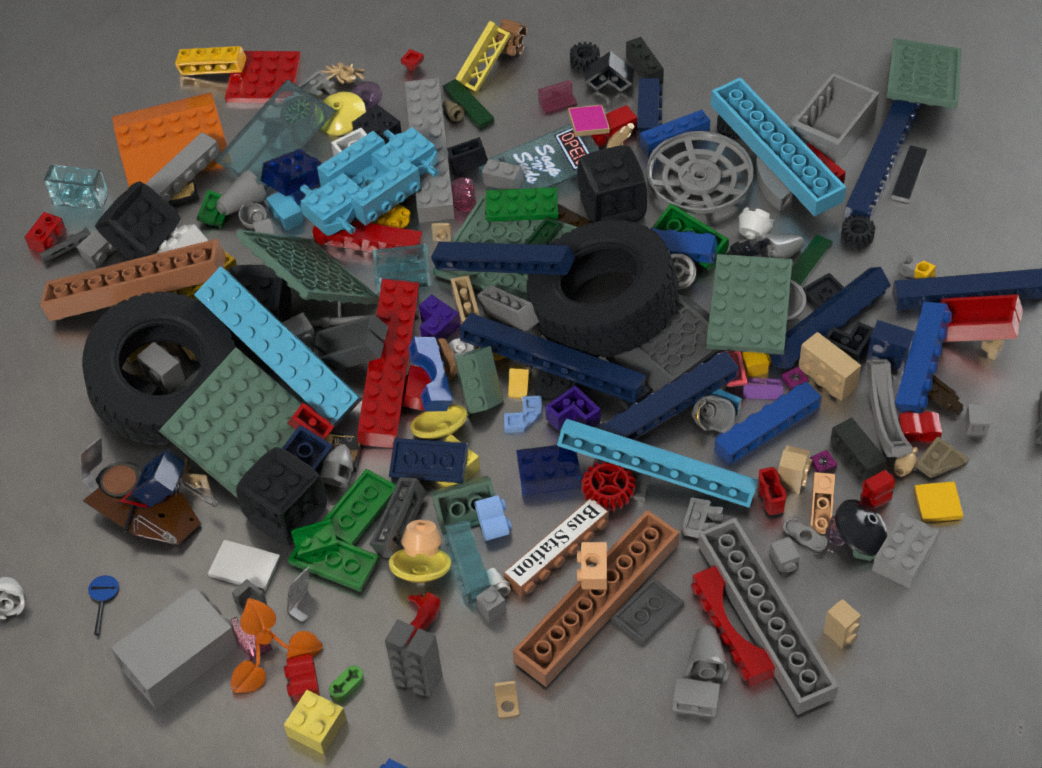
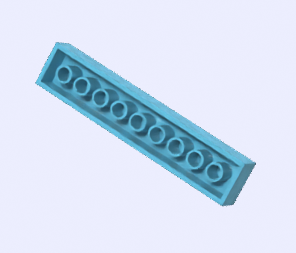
M741 77L712 90L711 107L814 217L844 202L846 186Z
M220 266L194 294L315 411L329 420L334 427H337L362 400L354 390L226 269Z

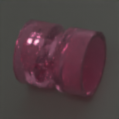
M469 178L456 179L451 185L454 208L462 212L470 211L476 205L474 182Z

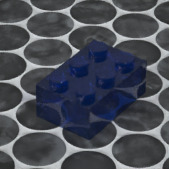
M297 149L263 162L260 181L287 197L301 191L300 188L304 184L307 187L319 184L317 167L323 163L307 154L304 150Z
M557 445L516 450L522 496L581 489V473L577 452Z

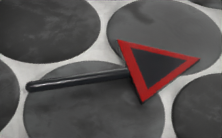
M133 490L118 502L131 506L123 530L124 534L128 531L135 507L148 510L146 504L132 495Z

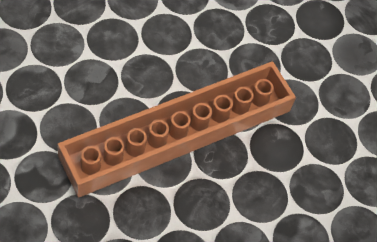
M217 238L47 281L40 306L49 321L61 320L65 317L77 316L81 313L96 311L105 307H113L117 303L125 299L129 300V297L135 295L141 296V294L149 292L151 294H154V292L166 293L193 285L197 286L205 283L220 266L224 268L226 254Z
M646 510L607 551V589H582L581 581H579L513 650L514 663L547 687L679 545V531Z

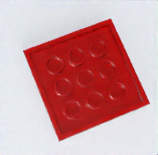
M244 51L246 61L243 70L239 73H230L225 101L226 103H269L287 81L296 86L301 59L300 51ZM294 92L281 93L274 103L284 104L286 98L294 97Z

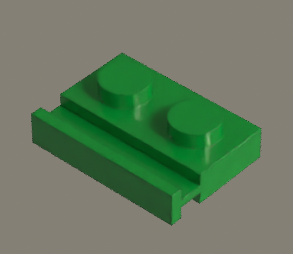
M207 190L197 215V221L212 226L217 225L219 228L222 227L226 215L221 214L216 208V205H218L217 200L222 194Z
M330 519L291 530L299 559L338 547Z

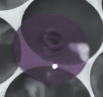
M371 81L361 82L351 90V93L358 95L363 100L366 110H370L377 105L382 98L381 88L378 84Z

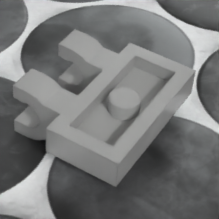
M321 70L297 86L307 94L313 95L320 102L324 100L321 98L323 92L320 91L323 88L329 95L337 93V90L333 88L335 83L332 79L327 80L329 75L322 73Z
M691 497L682 525L681 535L698 538L699 532L718 525L706 523L708 517L715 522L722 523L724 514H722L723 507H712L709 500Z

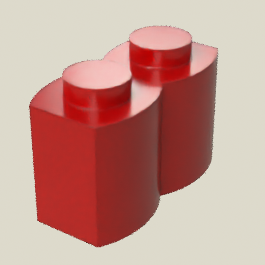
M925 411L920 414L912 412L899 414L898 421L901 430L909 443L920 441L927 443L933 442L937 436L941 438L942 429L938 413Z
M774 467L760 469L757 489L760 496L764 499L763 504L766 512L770 516L784 513L786 491L780 484L778 471Z
M883 470L863 481V492L860 494V501L869 504L875 510L890 502L895 488L893 475Z
M312 653L287 658V665L283 667L286 679H290V684H287L289 697L293 696L295 703L299 702L306 690L320 696Z

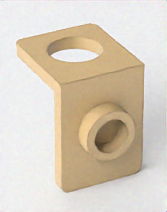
M432 223L433 241H451L452 224Z
M186 457L182 470L184 473L181 477L185 481L183 482L184 486L191 487L190 485L195 488H210L207 475L191 474L192 466L189 458Z
M516 682L495 683L494 689L498 717L502 719L519 716ZM505 702H511L514 705V709L510 712L503 711L501 707Z

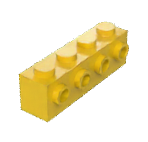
M241 46L180 49L175 65L180 75L239 73L243 70L246 55Z

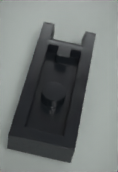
M763 238L752 241L747 240L742 243L736 242L730 246V250L725 255L757 256L760 253L759 249L766 247L769 241Z

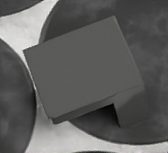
M248 579L232 592L235 603L243 610L248 598L267 603L264 593Z

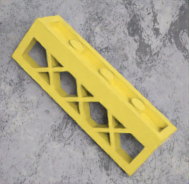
M489 21L455 79L477 93L511 34L499 28L494 22ZM498 33L505 35L502 41L496 43ZM495 48L494 55L488 57V50ZM486 62L485 70L479 72V65ZM477 77L478 82L475 87L470 85L471 79Z

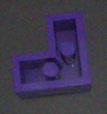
M431 294L419 305L420 317L424 321L420 326L421 337H435L436 342L441 338L447 340L460 328L459 312Z
M576 385L545 406L546 420L557 431L561 430L566 419L591 427L601 423V409Z

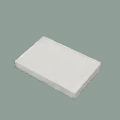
M224 540L209 569L208 576L237 585L242 584L248 579L262 592H266L281 557L279 554Z

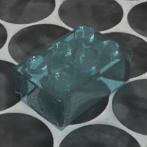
M50 165L43 180L52 204L103 209L108 197V191L101 170Z
M427 244L372 250L377 292L381 290L382 279L419 282V287L432 286Z

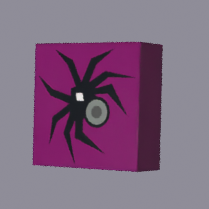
M799 367L782 374V379L791 391L796 385H801L806 381L809 383V379Z
M827 450L810 457L812 459V466L817 473H827L837 468L836 461Z

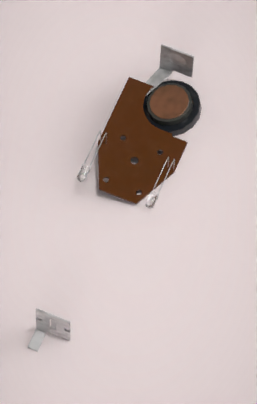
M100 437L79 453L81 481L91 492L83 502L124 528L131 506L118 502L134 489L142 469L131 462H116L101 470L95 481L90 471L103 462L102 437ZM182 479L177 482L179 484V491L176 489L171 496L167 495L160 504L156 503L151 508L148 507V510L135 507L128 531L136 536L178 545L198 528L201 522L184 495L180 492V485H182L180 481ZM204 494L205 498L199 496L204 499V502L213 507H217L219 504L210 495ZM159 514H164L165 517L160 518V517H158V515H159ZM309 566L289 584L287 596L288 614L302 623L308 616L296 609L294 605L308 592Z

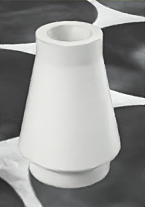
M496 568L488 569L485 575L489 586L493 585L502 597L507 596L511 590L510 583Z

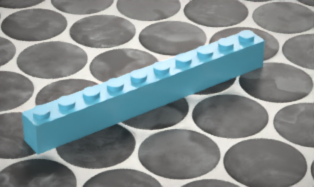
M569 419L565 420L557 443L559 447L746 507H750L758 481L745 475Z

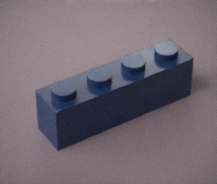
M639 78L637 140H640L641 132L662 125V123H658V121H662V110H659V108H662V98H659V96H662L663 86H659V78Z

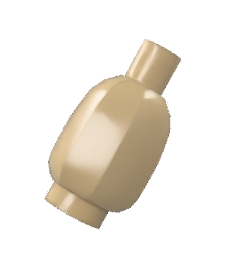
M912 447V454L896 459L894 463L896 475L903 477L914 469L918 453L916 447Z

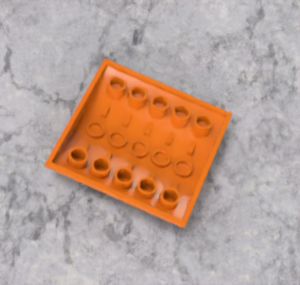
M211 92L112 116L113 127L129 187L139 181L146 184L201 132L217 141L221 153L199 173L222 168L215 161L227 149V144ZM229 152L221 160L228 166L232 165Z

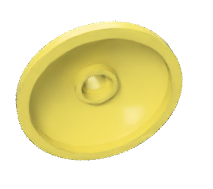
M338 92L325 98L321 103L334 110L335 113L321 130L332 136H342L353 132L352 121L366 112L363 100L351 92ZM319 106L315 115L318 126L324 120L323 112Z
M450 405L447 411L421 413L411 422L410 429L413 435L422 439H444L450 434H454L464 425L468 414L464 407Z
M404 549L390 557L389 568L393 574L403 580L413 583H426L443 577L451 568V559L441 550L430 557H426V554H416V557L407 555Z

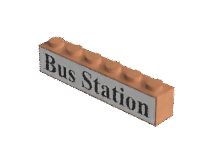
M589 498L504 571V578L510 583V588L521 598L526 594H530L539 582L545 581L555 568H560L570 555L577 553V550L581 547V542H590L599 530L606 528L609 523V511L596 504L595 500L591 501Z

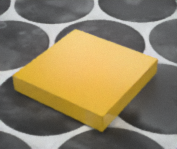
M955 481L914 486L922 522L963 519L964 515Z

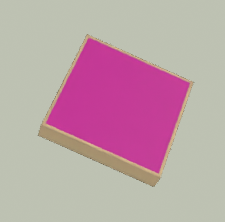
M602 105L568 108V115L575 137L609 133L610 128Z

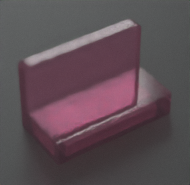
M570 80L538 89V100L546 115L577 106Z
M237 616L230 619L234 626L232 630L237 635V639L249 660L253 661L256 659V638L254 635H249L242 630ZM270 643L266 645L260 644V656L272 650Z

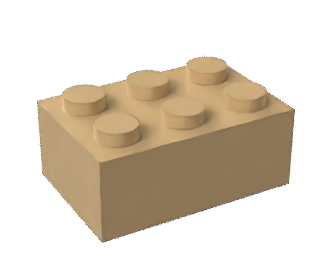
M818 332L801 345L799 368L819 386L824 387L833 397H837L840 401H843L857 389L861 365Z

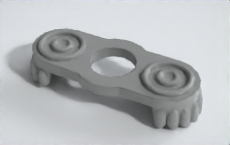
M792 517L785 520L783 525L784 531L796 539L800 545L807 546L816 552H822L826 549L828 541L825 535H819L812 527L798 522L797 518ZM803 531H809L812 534L809 541H802L800 539V534Z

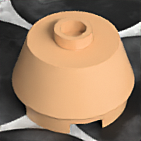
M429 520L410 522L406 526L401 540L404 552L412 557H416V554H426V557L433 556L439 552V546L442 543L435 523Z

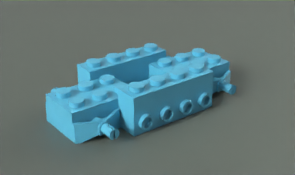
M413 127L404 133L396 135L386 130L383 133L389 139L386 145L384 139L374 131L370 132L317 167L321 188L311 190L305 184L301 186L300 190L306 194L305 198L301 200L302 214L326 236L344 229L349 234L354 233L356 229L350 223L355 217L366 226L398 203L403 202L413 193H416L421 188L420 176L429 172L433 177L439 175V171L434 168L438 162L435 145Z

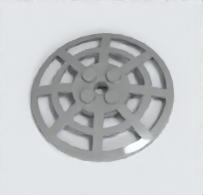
M692 131L685 132L660 143L649 156L646 176L651 191L666 205L669 206L671 203L688 213H714L735 205L747 194L753 181V164L748 153L736 141L718 133ZM692 140L712 141L719 143V146L715 152L706 149H693ZM682 142L685 143L686 151L675 155L670 160L662 155L671 146ZM728 147L737 153L744 164L734 167L730 160L722 155L725 148ZM695 155L710 156L711 159L709 161L696 159ZM684 157L689 158V161L682 166L675 164ZM657 159L665 164L662 180H652V168ZM720 160L726 165L728 170L720 172V169L715 165L716 162ZM670 168L678 173L677 180H668ZM747 169L748 178L745 189H734L737 182L736 173ZM731 176L729 187L720 185L721 178ZM654 186H664L668 193L676 200L672 202L665 198ZM670 186H680L684 193L679 196ZM715 190L724 192L714 199H711L709 196ZM692 194L701 195L703 201H693L688 198ZM729 194L737 195L736 198L723 205H713V203L725 199ZM681 204L706 205L707 208H692L682 206Z

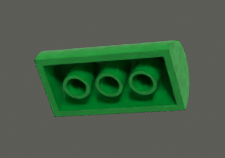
M671 203L652 227L666 231L671 229L677 232L691 231L696 234L710 233L715 235L718 246L714 263L696 262L707 270H712L716 267L717 254L725 255L729 247V239Z

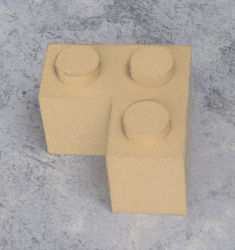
M788 445L783 450L778 473L780 484L786 491L800 494L801 487L806 486L807 474L812 464V459H809V450Z

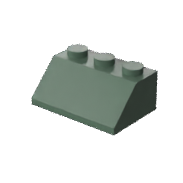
M491 346L453 355L465 408L469 414L488 410L504 402Z
M488 476L430 491L442 534L480 524L474 502L495 496L492 481Z

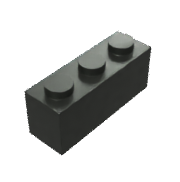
M642 37L627 41L626 58L640 78H659V85L663 84L664 68Z
M853 418L832 427L830 438L832 444L838 447L844 459L852 464L857 475H861L864 480H867L885 470L887 459Z

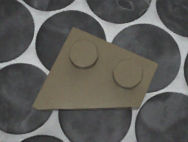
M937 436L917 461L915 467L928 477L933 478L966 465L969 458Z

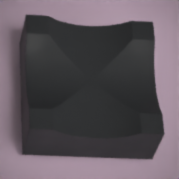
M538 369L535 395H542V399L557 398L575 386L576 382Z

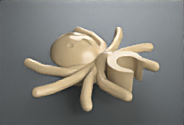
M341 62L337 63V67L333 64L332 67L326 65L325 67L330 71L322 70V73L331 74L327 80L336 76L342 84L344 82H354L356 79L355 75L362 79L365 78L360 73H357L364 72V69H353L352 63L350 66H345Z

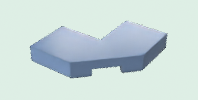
M542 395L522 396L523 412L504 413L505 433L525 432L543 415Z

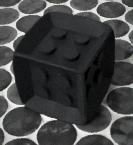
M627 145L614 146L588 153L579 158L577 165L578 188L583 206L592 224L598 221L607 222V220H625L630 223V221L633 222L645 216L647 211V185L643 170L631 147Z
M139 181L132 184L128 190L113 202L97 221L95 227L121 254L129 260H134L152 254L176 228L181 218L175 209L157 192Z
M250 264L230 267L228 272L281 322L291 318V287L287 285V281L278 277L272 268L266 265ZM228 328L233 337L234 343L245 344L230 328Z
M274 447L265 453L244 474L236 487L240 508L247 519L261 531L285 545L294 543L291 530L314 524L327 505L325 486L319 474L311 466L279 447Z

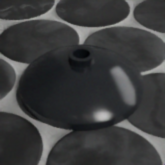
M856 499L846 500L836 509L835 522L844 541L861 554L877 555L888 536L885 522L880 514L869 504Z

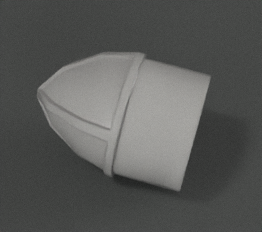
M345 444L337 446L323 460L320 477L324 483L335 487H348L350 475L353 472V460L351 452Z

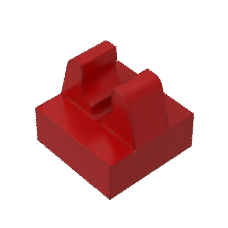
M409 49L401 58V64L405 65L407 70L414 72L423 62L424 55Z

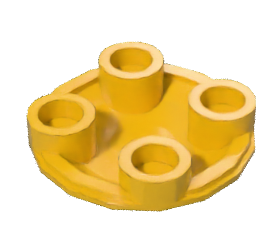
M397 204L388 212L379 216L375 221L378 225L404 229L410 222V211L404 206Z

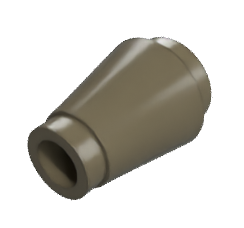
M448 99L443 101L442 107L450 120L460 121L464 116L463 107Z

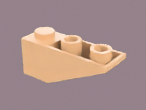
M817 472L813 474L810 527L818 534L831 535L835 474Z

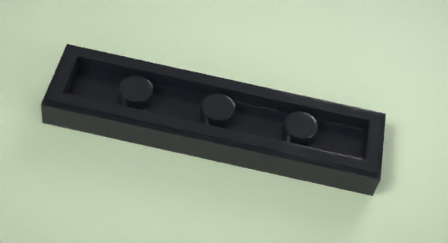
M910 145L891 199L909 203L926 157L927 149Z

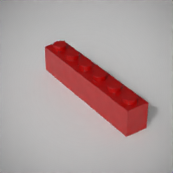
M352 221L350 223L356 229L352 234H349L344 229L326 236L315 225L312 230L314 241L322 245L399 256L407 259L418 260L424 244L421 231L372 223L365 226L359 221Z

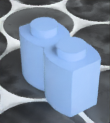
M499 495L474 502L485 542L510 534L509 530H512L510 519L505 518L504 515L506 505L503 498L500 499Z

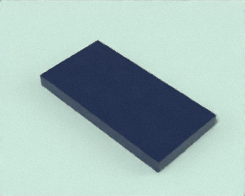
M394 438L389 477L417 478V480L463 484L469 444Z

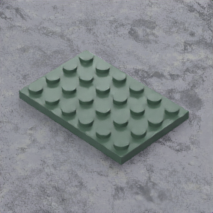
M894 38L886 98L957 109L961 48Z
M717 254L706 349L784 355L792 259Z

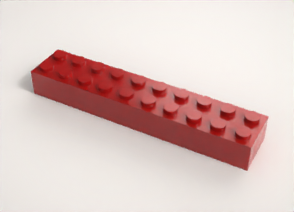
M382 279L376 317L388 326L385 341L382 342L384 346L381 358L369 361L357 431L358 443L362 445L393 448L394 438H398L410 360L408 347L413 339L419 299V282Z

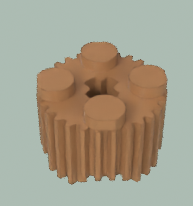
M502 19L500 28L509 32L511 37L501 53L511 56L521 55V52L524 50V45L522 44L524 35L527 36L528 33L527 26L512 20ZM498 33L496 43L502 41L505 35Z

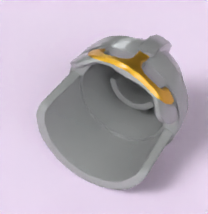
M706 395L700 398L691 411L696 424L705 431L716 430L726 432L731 428L735 420V409L732 403L727 399L714 395Z

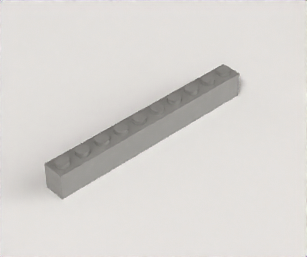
M201 132L154 175L146 185L168 202L221 153L217 141ZM97 229L77 246L81 257L95 267H98L109 255L117 250Z

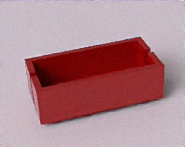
M1018 295L944 298L941 303L947 304L949 311L952 313L951 322L948 323L946 328L947 337L943 342L1017 339L1019 323H1021L1023 313Z

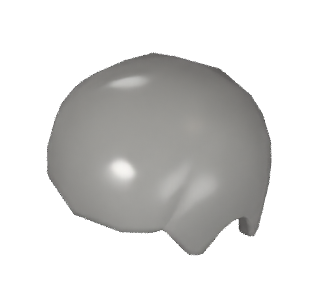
M253 202L249 205L241 206L238 213L240 221L249 229H254L253 222L268 218L266 209L261 204Z

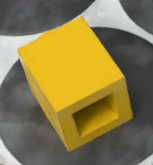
M741 353L746 377L751 378L768 373L769 365L771 364L768 353Z

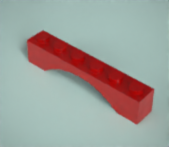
M716 566L693 574L691 589L695 596H699L703 611L708 612L710 615V622L713 628L718 629L722 644L729 648L733 663H737L740 667L739 671L744 681L747 680L750 687L773 678L775 666L766 651L745 640L729 622L723 605L725 581Z

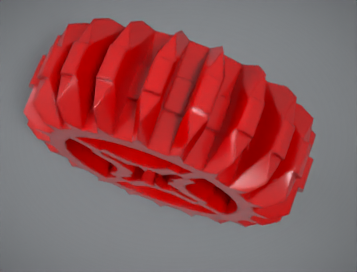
M602 461L601 465L595 462L594 467L589 466L588 472L584 473L583 480L581 481L585 500L589 498L591 501L595 500L596 504L601 505L606 510L611 508L613 512L616 510V507L622 509L623 504L628 505L630 499L634 497V491L636 490L632 471H627L628 468L606 463L605 461ZM619 481H621V482L623 483V485H624L623 490H622L621 488H619V487H620V485H618V482H619ZM594 482L598 483V490L593 487Z

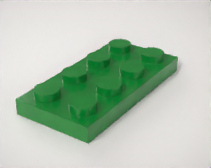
M557 187L486 190V222L544 220L546 217L558 219Z
M365 469L323 521L330 519L336 539L354 546L387 506L396 485Z
M338 539L337 548L300 559L295 547L288 559V563L303 570L309 566L310 573L359 592L363 590L380 560L379 555Z

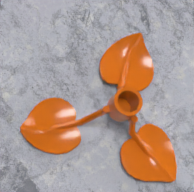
M248 598L241 615L240 626L245 633L254 635L256 638V663L245 660L235 668L230 683L232 692H253L264 684L266 673L263 668L258 667L260 665V644H269L274 639L285 649H289L286 654L287 658L312 653L314 659L323 647L322 642L309 631H299L290 638L289 645L285 644L270 630L276 622L274 611L265 603Z

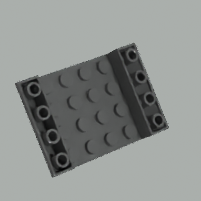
M679 295L674 315H672L668 324H665V327L660 332H657L655 337L651 340L648 339L645 344L637 346L631 351H624V353L619 355H611V357H606V359L613 364L646 375L644 385L651 390V393H656L667 383H672L679 379L682 374L691 372L696 366L703 363L719 350L706 349L710 314L689 296Z

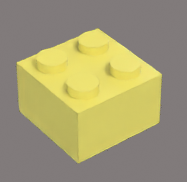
M306 690L284 723V728L288 737L325 754L346 721V715L343 707Z

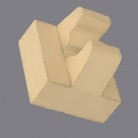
M1005 339L983 341L981 348L988 353L987 357L995 360L1003 348Z

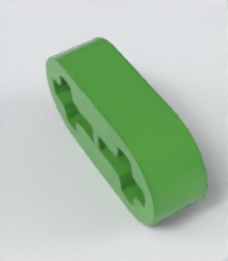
M348 667L331 683L329 693L333 701H345L363 683L364 676L360 667ZM352 674L355 676L357 674L358 678L351 679L350 675ZM336 689H338V690H341V689H342V690H343V693H339V692H338V693H335V690H336Z

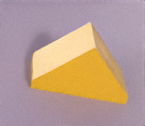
M513 364L510 367L508 397L522 398V396H528L532 366Z

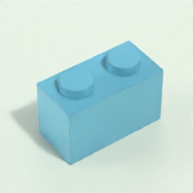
M285 189L266 198L269 211L285 231L304 223L301 205H297L294 196L288 194Z

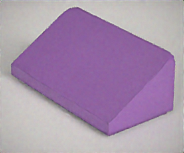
M746 377L747 385H743L744 398L777 400L783 394L782 379Z

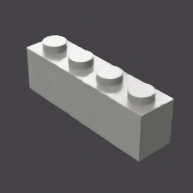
M492 285L477 294L485 314L526 332L539 322L531 302Z

